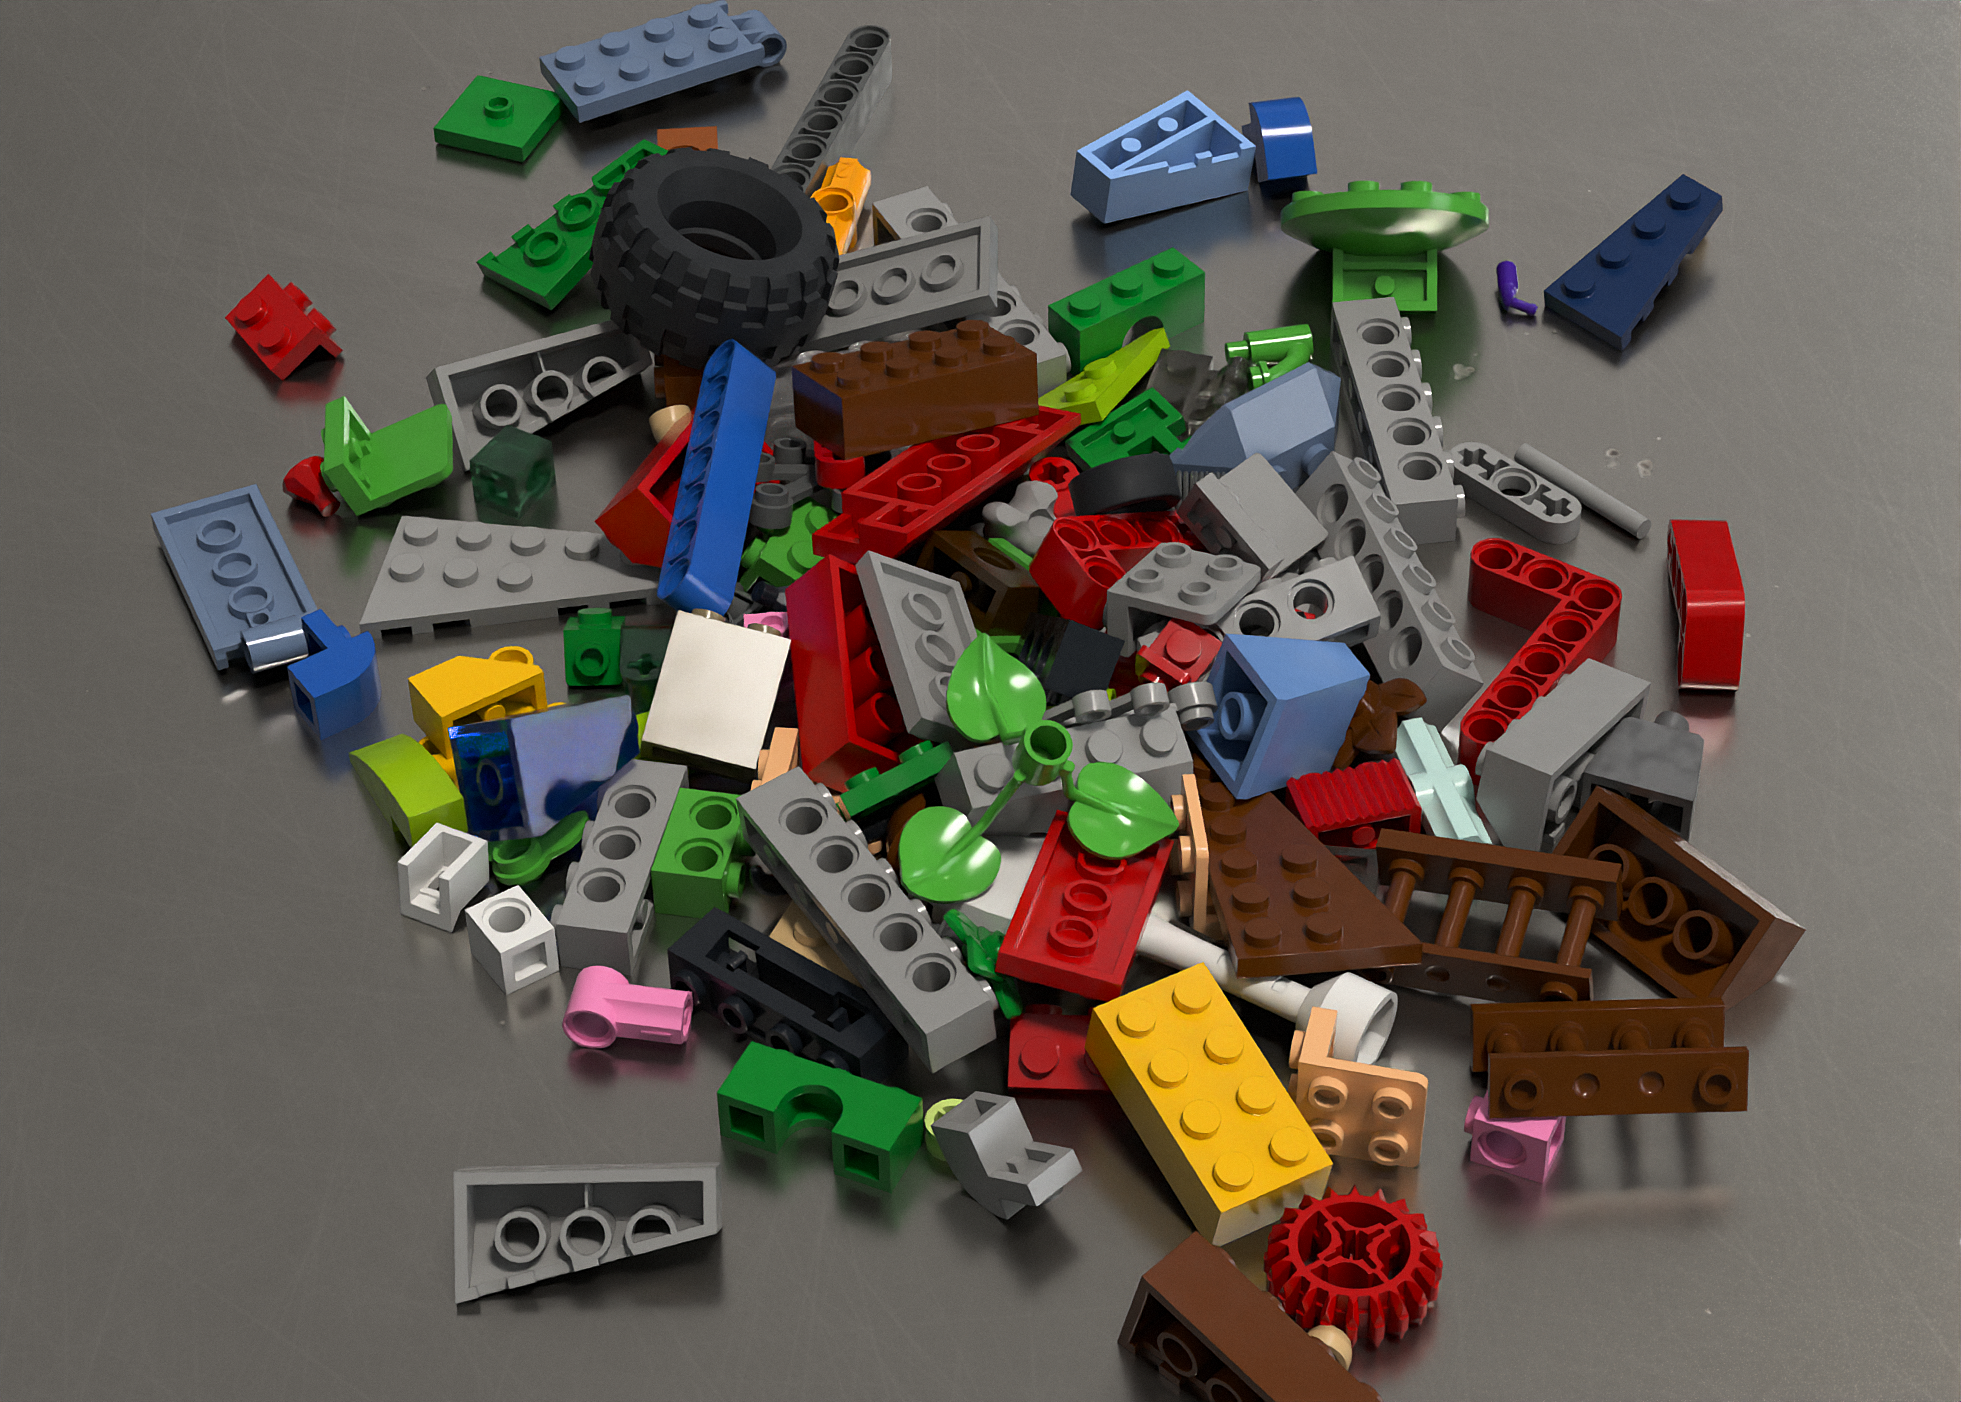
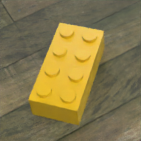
M1204 962L1093 1008L1084 1048L1195 1227L1211 1245L1220 1247L1280 1220L1285 1207L1299 1209V1204L1304 1194L1312 1196L1319 1201L1322 1200L1333 1162Z

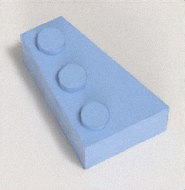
M1187 90L1077 150L1070 195L1105 224L1248 191L1256 146Z

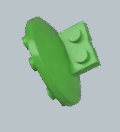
M1353 181L1348 183V191L1324 194L1318 191H1299L1292 194V202L1281 210V230L1286 235L1311 247L1332 253V302L1394 297L1400 314H1436L1437 253L1458 246L1484 233L1489 228V209L1481 203L1480 193L1455 192L1448 194L1432 192V183L1427 181L1401 183V190H1379L1380 183Z

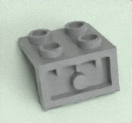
M1260 453L1253 454L1220 479H1217L1212 472L1195 483L1176 511L1178 516L1212 555H1234L1241 558L1243 562L1259 566L1261 569V580L1257 585L1277 577L1322 544L1328 537V531Z

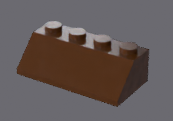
M1596 786L1552 852V854L1621 864L1623 905L1619 920L1612 921L1594 918L1590 931L1677 998L1721 997L1725 1004L1726 1012L1774 978L1806 931L1804 927L1634 802L1599 786Z

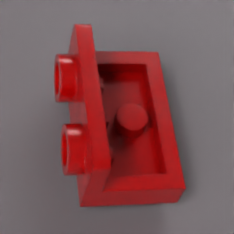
M267 274L225 317L265 365L282 381L319 344L335 358L343 351L331 337L337 330L335 326L315 307L308 312L307 309L313 302L293 282H290L284 288L270 274Z
M1033 1004L1025 1007V1013H1021L1015 1019H1011L1008 1091L1114 1095L1084 1048L1094 1007L1087 1009V1015H1062V1008L1059 1006Z

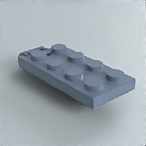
M719 0L709 4H699L690 10L665 18H655L646 24L621 32H610L601 38L583 44L563 47L557 52L539 57L541 74L577 121L581 123L755 66H773L784 57L787 43L785 38L761 11L748 10L741 15L728 16L727 2Z
M257 484L151 513L154 532L218 670L228 668V660L244 656L252 674L309 657L301 617L318 609Z

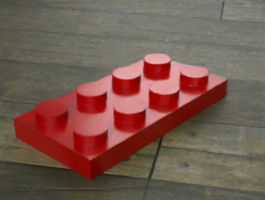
M1056 810L999 949L995 972L1017 977L1028 983H1039L1076 993L1087 999L1109 1002L1120 997L1170 863L1174 840L1165 838L1141 853L1121 860L1100 858L1086 851L1074 839L1067 824L1068 812Z

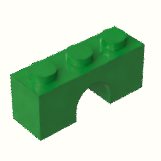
M1172 247L1048 305V332L1057 343L1061 342L1066 347L1071 361L1070 373L1075 377L1083 372V368L1089 363L1106 358L1121 349L1127 332L1137 321L1150 331L1164 327L1168 339L1203 323L1205 311V271Z
M753 1041L750 1042L717 1091L721 1136L777 1154L785 1141L793 1133L801 1129L810 1127L831 1130L834 1174L891 1194L924 1142L923 1098L909 1094L903 1089L888 1087L852 1075L846 1070L831 1068L795 1056L789 1051L774 1049Z

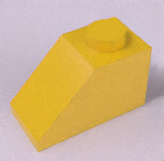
M457 656L408 678L414 721L447 760L548 715V710L496 721L477 723L548 709L544 672L538 665Z

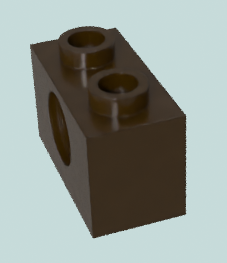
M931 530L915 567L958 581L961 585L974 627L988 636H1021L1029 613L1039 614L1047 597L1027 569L974 531Z

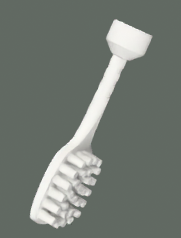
M1031 832L1029 836L981 835L993 843L1001 854V865L996 878L983 893L964 902L937 904L919 899L926 910L928 903L933 905L931 921L941 924L944 920V914L951 909H955L965 914L977 927L982 926L991 933L998 930L1006 935L1047 833ZM908 893V899L913 897V895ZM1153 913L1149 917L1136 953L1180 971L1204 962L1222 990L1296 1023V1030L1306 1032L1312 1006L1337 1010L1335 1059L1374 1065L1386 1044L1396 1016L1398 997L1395 992L1351 972H1346L1315 985L1312 989L1283 976L1237 979L1228 951L1172 925Z

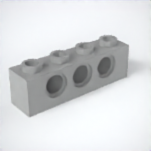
M1353 555L1338 561L1334 557L1318 560L1304 570V574L1284 582L1281 578L1264 581L1254 587L1250 595L1243 597L1216 623L1211 625L1194 624L1223 642L1226 633L1244 635L1241 632L1244 627L1257 624L1265 627L1270 632L1268 637L1345 643L1347 647H1351L1377 636L1381 614ZM1302 604H1313L1319 607L1324 614L1316 619H1306L1298 615L1295 608ZM1171 619L1158 622L1146 629L1143 636L1137 638V652L1143 645L1150 647ZM1211 670L1202 680V682H1207Z
M618 757L611 779L601 782L597 798V816L595 821L588 820L583 830L582 856L579 862H572L570 864L566 878L565 901L563 905L556 904L551 915L550 923L555 930L562 967L584 969L590 966H605L620 972L622 975L632 976L655 911L651 868L679 788H689L687 766Z

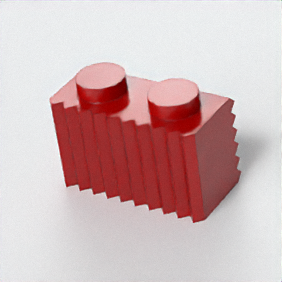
M1396 758L1391 759L1389 762L1381 760L1379 763L1366 762L1359 764L1355 769L1348 766L1344 771L1337 768L1332 773L1328 771L1322 774L1309 773L1302 775L1298 780L1291 777L1286 782L1285 807L1337 858L1376 851L1381 828L1420 834L1422 808L1400 761Z

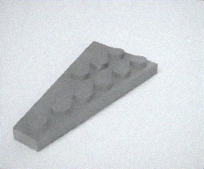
M402 516L359 623L360 633L369 631L373 639H381V630L411 626L412 635L434 632V623L464 620L470 627L552 618L558 617V608L588 605V608L610 609L609 602L638 598L647 606L666 604L657 596L662 568L632 563L620 549L608 541L605 534L587 531L544 529L532 526L489 524L477 521L467 522Z

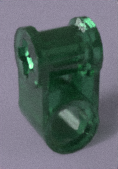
M674 624L626 625L621 627V659L619 667L621 678L626 682L624 705L626 716L630 720L641 713L650 711Z

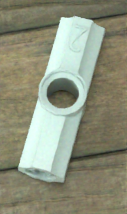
M1422 717L1402 721L1397 728L1396 750L1393 754L1389 755L1391 759L1396 758L1400 761L1421 805V826L1424 827L1426 834L1492 844L1483 822L1475 809L1474 787L1465 765L1454 766L1434 725H1428L1423 721Z

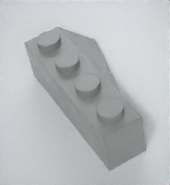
M612 320L436 367L427 375L426 381L434 406L446 404L452 415L453 452L464 472L629 377L642 373L653 362L649 350L643 348L637 338L631 334L626 335Z
M1588 658L1570 675L1564 674L1556 688L1547 696H1539L1531 710L1520 720L1517 718L1512 720L1506 732L1494 743L1488 742L1483 747L1475 768L1476 774L1481 776L1476 800L1503 846L1539 852L1542 841L1551 845L1555 844L1565 830V823L1562 821L1567 816L1571 806L1580 809L1583 772L1587 764L1623 718L1634 717L1643 720L1651 682Z
M1170 706L1164 712L1151 716L1132 714L1066 729L1073 743L1072 752L1067 760L1075 764V769L1072 772L1075 788L1078 774L1084 766L1095 762H1109L1120 765L1135 773L1148 783L1170 807V796L1181 794V775L1193 774V759L1174 706ZM1001 742L954 752L934 778L943 806L960 811L968 819L971 827H973L1015 773L1012 765V756L1018 744L1007 746ZM1057 776L1054 781L1043 786H1034L1024 782L982 835L1029 836L1031 832L1047 833L1056 810L1069 813L1075 802L1064 796L1060 776ZM1175 831L1168 839H1178L1179 831Z
M721 1162L462 1167L454 1171L455 1304L718 1233L722 1228Z

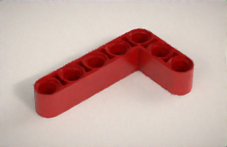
M1487 538L1473 546L1470 553L1468 601L1473 607L1482 612L1534 633L1463 716L1460 723L1457 765H1465L1473 785L1479 786L1481 776L1476 774L1475 768L1483 747L1488 742L1494 743L1501 737L1512 720L1515 718L1520 720L1529 712L1539 696L1545 697L1556 688L1564 674L1570 675L1588 658L1601 663L1613 649L1618 640L1622 605V592L1610 580L1501 538Z

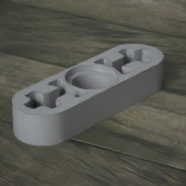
M1465 442L1451 449L1454 462L1453 484L1462 485L1465 496L1545 543L1564 544L1577 537L1580 530L1582 510L1577 498L1483 443ZM1517 489L1527 494L1523 496H1509L1501 491Z

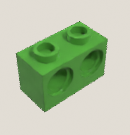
M679 788L651 868L655 913L702 919L714 907L728 914L732 899H741L746 882V857H754L756 855L755 851L743 837L736 798L741 795Z

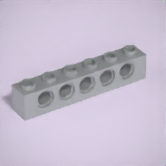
M928 186L872 203L875 246L958 224L948 204L945 202L941 203ZM999 270L997 275V308L937 323L943 331L956 329V325L962 321H986L990 327L1004 335L1015 338L1016 342L1037 353L1038 398L1065 383L1066 373L1071 370L1070 357L1064 344L1061 342L1057 343L1046 330L1040 315L1037 313L1033 314L1022 301L1018 289L1014 285H1009L1001 276Z
M1394 297L1332 302L1330 345L1364 460L1369 462L1380 474V486L1386 497L1397 507L1399 511L1397 518L1402 528L1416 544L1455 541L1457 518L1465 516L1464 491L1462 485L1453 484V456L1450 450L1442 449L1443 427L1441 418L1431 414L1433 402L1429 382L1421 383V356L1418 349L1411 350L1412 335L1409 318L1400 316Z
M1331 451L1295 493L1328 531V537L1316 549L1321 559L1334 557L1338 561L1353 555L1381 614L1377 636L1363 643L1383 683L1395 678H1406L1416 683L1424 692L1427 702L1416 711L1403 715V717L1408 719L1422 717L1425 723L1434 725L1437 731L1441 732L1484 685L1473 663L1475 660L1474 653L1458 635L1453 625L1455 617L1442 604L1434 589L1436 581L1422 566L1415 552L1417 550L1415 541L1402 528L1397 518L1399 514L1397 507L1386 497L1379 484L1381 476L1378 471L1362 458L1356 457L1354 460H1351Z
M797 766L736 798L744 839L931 1073L996 1039L993 1011L998 1009V1002L988 982L982 976L974 978L965 968L962 954L955 942L949 936L941 938L932 928L931 919L922 902L915 896L908 899L900 889L898 878L889 862L884 858L875 859L868 850L867 841L859 826L853 820L845 822L837 813V807L831 793L823 783L814 785L804 771Z

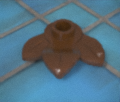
M1395 678L1379 685L1368 680L1365 694L1358 703L1346 731L1345 741L1341 748H1339L1332 765L1336 769L1338 768L1343 771L1351 764L1360 751L1369 754H1393L1397 743V717L1414 712L1427 702V698L1420 687L1406 678Z

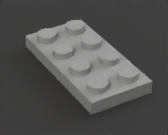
M986 216L839 255L838 275L827 310L814 337L804 347H800L798 351L804 358L997 308L998 228L992 217Z
M868 550L855 567L908 733L913 734L919 739L931 740L941 744L948 741L951 747L961 751L973 749L974 745L982 747L994 744L992 740L976 743L966 739L956 730L950 721L946 709V690L951 673L964 650L978 637L960 583Z

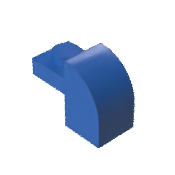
M1300 97L1249 103L1251 123L1241 127L1242 135L1256 146L1255 159L1258 183L1317 174L1312 129L1307 109Z
M319 609L301 617L309 657L287 666L294 709L320 740H323L367 718L377 707L382 690L375 643L370 632L366 631L351 637L343 625L337 627L323 610Z

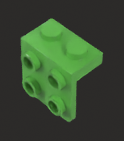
M345 396L325 404V428L321 430V437L324 443V462L320 464L321 474L328 488L332 492L339 491L356 516L376 508L387 507L395 500L420 489L434 487L452 473V415L446 404H438L373 433L369 431Z

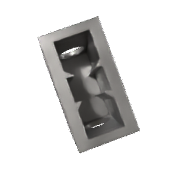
M1673 711L1661 712L1657 715L1654 723L1634 717L1623 718L1587 764L1583 772L1580 810L1596 786H1599L1631 800L1678 836L1689 842L1705 740L1699 734L1689 732L1688 721L1682 715Z

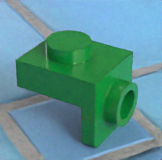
M608 608L578 610V617H569L563 630L565 681L567 685H619L623 680L622 648L626 640L625 616H612V610Z

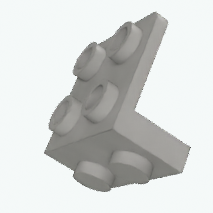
M1161 542L1107 590V602L1102 617L1103 626L1107 629V634L1125 641L1120 656L1129 657L1137 650V638L1142 637L1146 629L1161 622V619L1173 617L1201 625L1216 623L1260 582L1261 569L1257 565L1243 562L1241 558L1234 555H1212L1192 550L1184 543Z

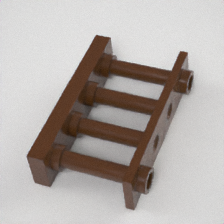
M1381 828L1376 844L1380 885L1389 886L1384 905L1404 923L1413 891L1417 890L1449 896L1434 944L1422 942V964L1349 970V972L1377 985H1396L1501 1003L1594 1000L1592 969L1583 968L1580 965L1593 919L1619 920L1623 905L1621 864ZM1475 899L1508 904L1494 953L1459 948L1471 905ZM1533 909L1569 914L1555 963L1519 958Z
M1721 997L1470 1004L1469 1063L1473 1072L1488 1071L1489 1119L1747 1111L1749 1050L1747 1046L1724 1047L1725 1004Z

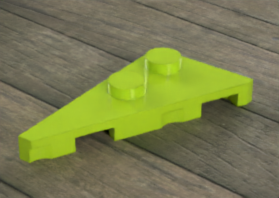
M1164 327L1153 329L1108 357L1089 363L1083 368V372L1038 398L1039 406L1081 413L1080 425L1103 421L1170 347Z

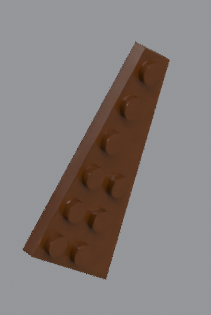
M1201 751L1191 755L1193 759V774H1195L1208 843L1207 887L1237 979L1422 964L1423 943L1271 792L1249 799H1236Z

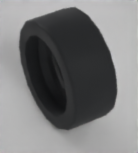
M1159 453L1140 454L1100 464L1075 476L1068 484L1076 516L1167 511L1175 507L1182 499L1172 460L1168 455Z

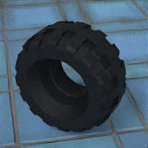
M691 147L670 149L663 156L659 153L651 154L639 160L635 168L629 169L621 182H614L602 206L589 255V260L593 262L590 275L595 284L594 291L600 305L605 310L610 309V319L626 335L631 334L637 338L643 348L658 356L661 354L680 361L679 365L697 370L705 367L716 349L729 339L737 341L769 367L778 365L781 358H791L800 347H804L814 337L823 319L835 287L840 258L834 228L830 223H826L827 214L814 197L809 198L803 192V187L786 174L782 176L769 169L768 164L751 157L744 159L730 155V151L709 148L707 151H696Z

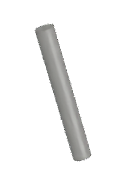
M1524 443L1517 449L1514 460L1518 464L1571 494L1579 502L1638 539H1642L1648 534L1652 525L1650 519L1529 444Z

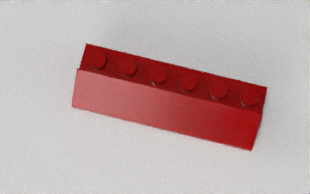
M1039 406V415L912 445L841 492L843 513L812 533L813 555L826 557L828 554H831L850 564L856 565L869 550L895 560H900L926 542L931 530H943L1028 471L1034 462L1044 458L1081 424V413Z

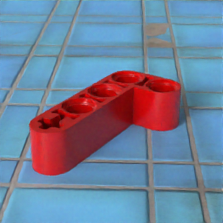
M1177 510L1069 516L1056 518L1029 564V572L1064 619H1070L1101 631L1104 628L1102 617L1107 602V590L1161 542L1184 543L1192 550L1211 553L1178 516Z
M1670 519L1667 532V566L1680 623L1677 658L1679 690L1737 691L1740 683L1743 649L1745 593L1728 523L1726 520Z

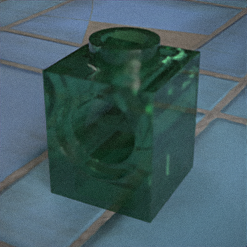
M506 425L469 460L474 502L518 520L556 484L552 441L510 425Z

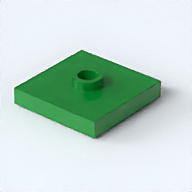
M477 75L433 128L435 142L524 162L564 112L566 105L556 92Z

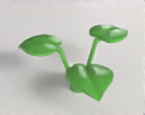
M982 633L964 650L951 673L946 690V709L950 721L956 730L972 742L984 743L1000 736L1001 741L1007 746L1018 744L1012 756V765L1015 773L973 827H971L968 819L960 811L951 807H928L912 816L905 825L898 844L901 885L909 894L924 901L937 904L960 903L983 893L993 883L999 872L1001 854L993 843L981 835L1024 782L1034 786H1043L1054 781L1057 776H1060L1064 796L1075 802L1067 816L1068 828L1082 848L1100 858L1121 860L1135 856L1172 835L1179 827V822L1165 800L1148 783L1132 771L1114 763L1095 762L1087 764L1078 774L1075 788L1072 778L1075 764L1067 760L1073 748L1072 738L1061 724L1051 720H1042L1046 710V696L1041 683L1023 663L1002 650L986 633Z

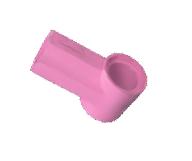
M590 966L584 968L577 976L563 1018L562 1028L565 1035L571 1041L591 1049L607 1047L615 1041L616 1037L686 1044L691 1030L693 994L690 991L629 984L628 980L620 972L612 968Z

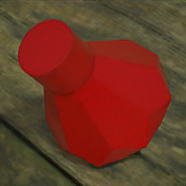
M312 456L302 460L289 470L283 479V492L293 499L315 505L322 516L328 517L339 509L340 502L328 488L322 477L320 464L324 462V458Z

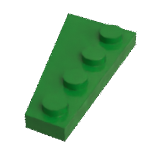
M643 139L592 177L593 186L584 193L573 196L568 194L554 204L553 207L556 213L535 229L527 224L511 237L515 243L501 254L495 256L490 251L479 259L476 263L486 277L552 310L592 268L593 262L589 260L595 228L606 196L614 182H621L625 173L629 169L635 168L639 160L655 153H659L661 156L666 155L668 150Z

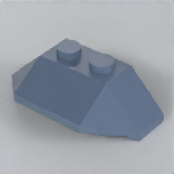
M1308 362L1224 404L1194 432L1183 450L1177 448L1169 455L1175 475L1180 470L1183 481V472L1185 470L1189 472V475L1192 470L1198 473L1201 470L1204 473L1206 471L1209 473L1212 471L1214 473L1217 471L1222 473L1224 471L1227 474L1253 454L1260 453L1274 470L1282 475V479L1291 489L1305 483L1331 451L1335 452L1339 423L1341 378L1333 372Z

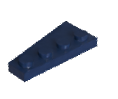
M1682 174L1544 290L1545 305L1623 352L1631 341V331L1638 321L1644 322L1653 310V300L1664 285L1669 287L1677 276L1678 265L1686 254H1692L1722 213V196Z

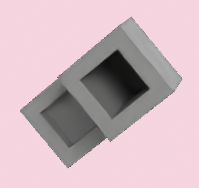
M975 1091L930 1125L949 1167L965 1190L988 1211L1007 1220L1026 1205L1040 1206L1053 1201L1062 1193L1063 1186L1083 1171L1073 1149L1033 1141L1013 1097Z

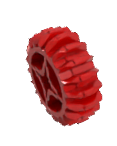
M1355 1184L1348 1195H1338L1328 1186L1320 1201L1304 1194L1299 1204V1209L1285 1207L1283 1216L1280 1218V1224L1272 1225L1263 1263V1271L1266 1273L1267 1292L1278 1299L1286 1314L1291 1319H1296V1324L1306 1333L1319 1325H1333L1348 1336L1351 1341V1348L1361 1338H1368L1378 1348L1384 1339V1333L1402 1340L1405 1331L1408 1330V1324L1421 1326L1423 1318L1427 1315V1308H1433L1434 1301L1438 1298L1439 1281L1442 1279L1443 1269L1436 1232L1427 1230L1424 1213L1409 1214L1405 1198L1390 1204L1387 1203L1381 1188L1371 1197L1361 1195ZM1315 1253H1318L1316 1261L1305 1266L1304 1262ZM1399 1266L1402 1271L1389 1280V1271Z

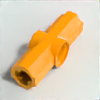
M840 157L835 165L828 166L821 188L810 197H814L827 214L826 223H830L834 228L839 255L847 254V251L854 248L857 244V223L871 186L870 170L864 168L858 159Z

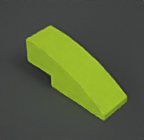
M400 734L349 752L351 764L392 831L400 830L411 848L436 823L464 833L468 832L463 796L437 760L412 737Z

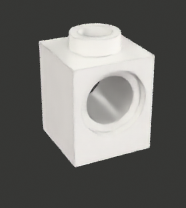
M519 885L465 909L471 953L506 996L559 971L554 927Z

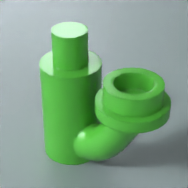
M1308 324L1245 332L1243 341L1225 343V357L1228 364L1245 361L1247 363L1246 381L1248 392L1308 363L1309 360L1313 359L1314 353L1312 334Z

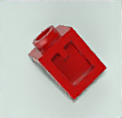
M1172 617L1150 647L1143 645L1137 652L1135 674L1139 676L1138 680L1141 685L1155 682L1165 684L1167 693L1183 684L1202 682L1212 669L1222 642L1193 622Z

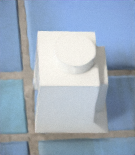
M436 823L397 862L400 914L452 933L460 911L490 881L488 841Z

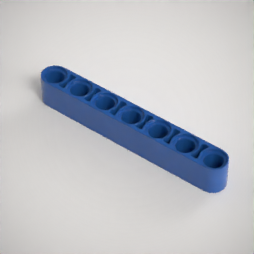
M734 339L727 340L716 349L708 360L703 372L659 578L658 598L677 612L681 610L691 613L693 609H706L724 616L734 597L776 381V372Z

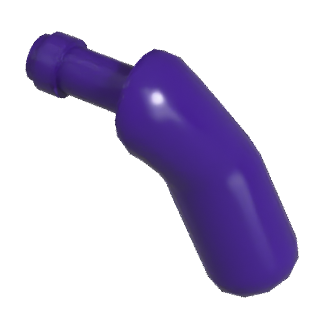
M1507 260L1500 262L1496 267V274L1502 306L1508 312L1512 307L1527 313L1529 316H1535L1538 310L1536 304H1530L1515 298L1519 287L1515 263Z

